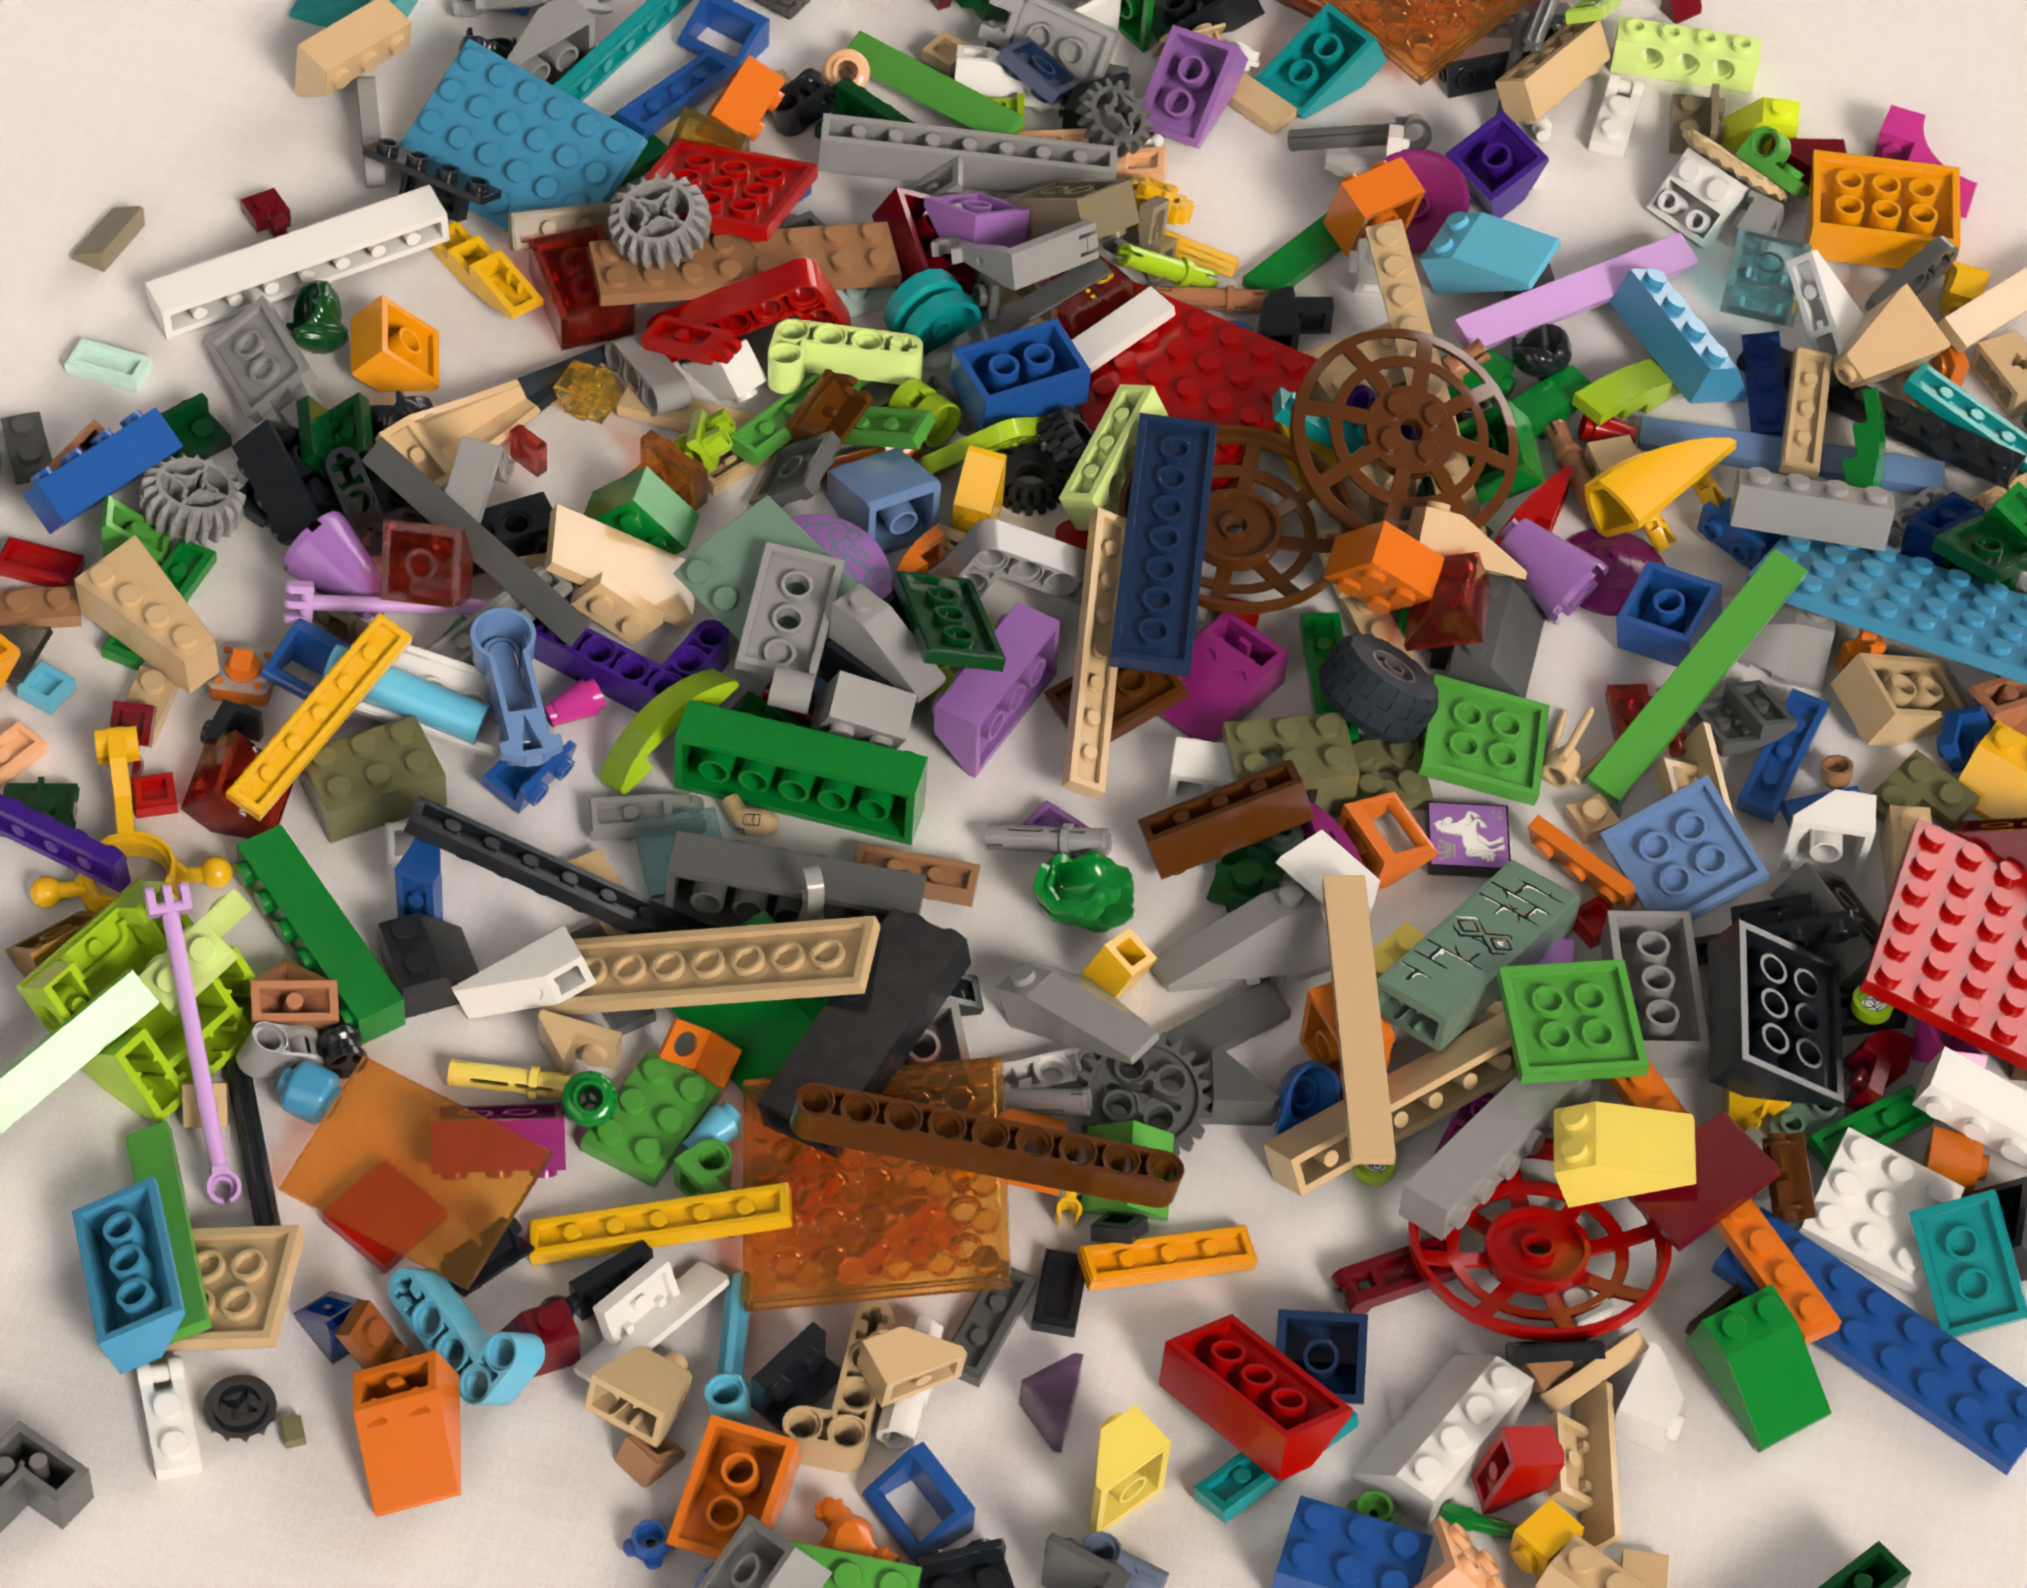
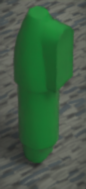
M1453 1503L1443 1504L1439 1512V1516L1444 1518L1450 1525L1458 1523L1465 1531H1475L1504 1539H1512L1514 1530L1519 1527V1525L1511 1523V1521L1478 1514L1476 1511H1473L1474 1508Z

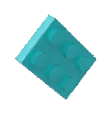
M1988 1190L1909 1212L1940 1329L1954 1338H1959L2027 1320V1300L1996 1190Z

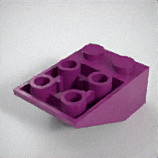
M1224 612L1195 639L1190 677L1179 676L1187 687L1190 697L1159 714V716L1190 738L1218 742L1223 737L1224 722L1243 720L1284 684L1289 652L1235 614Z

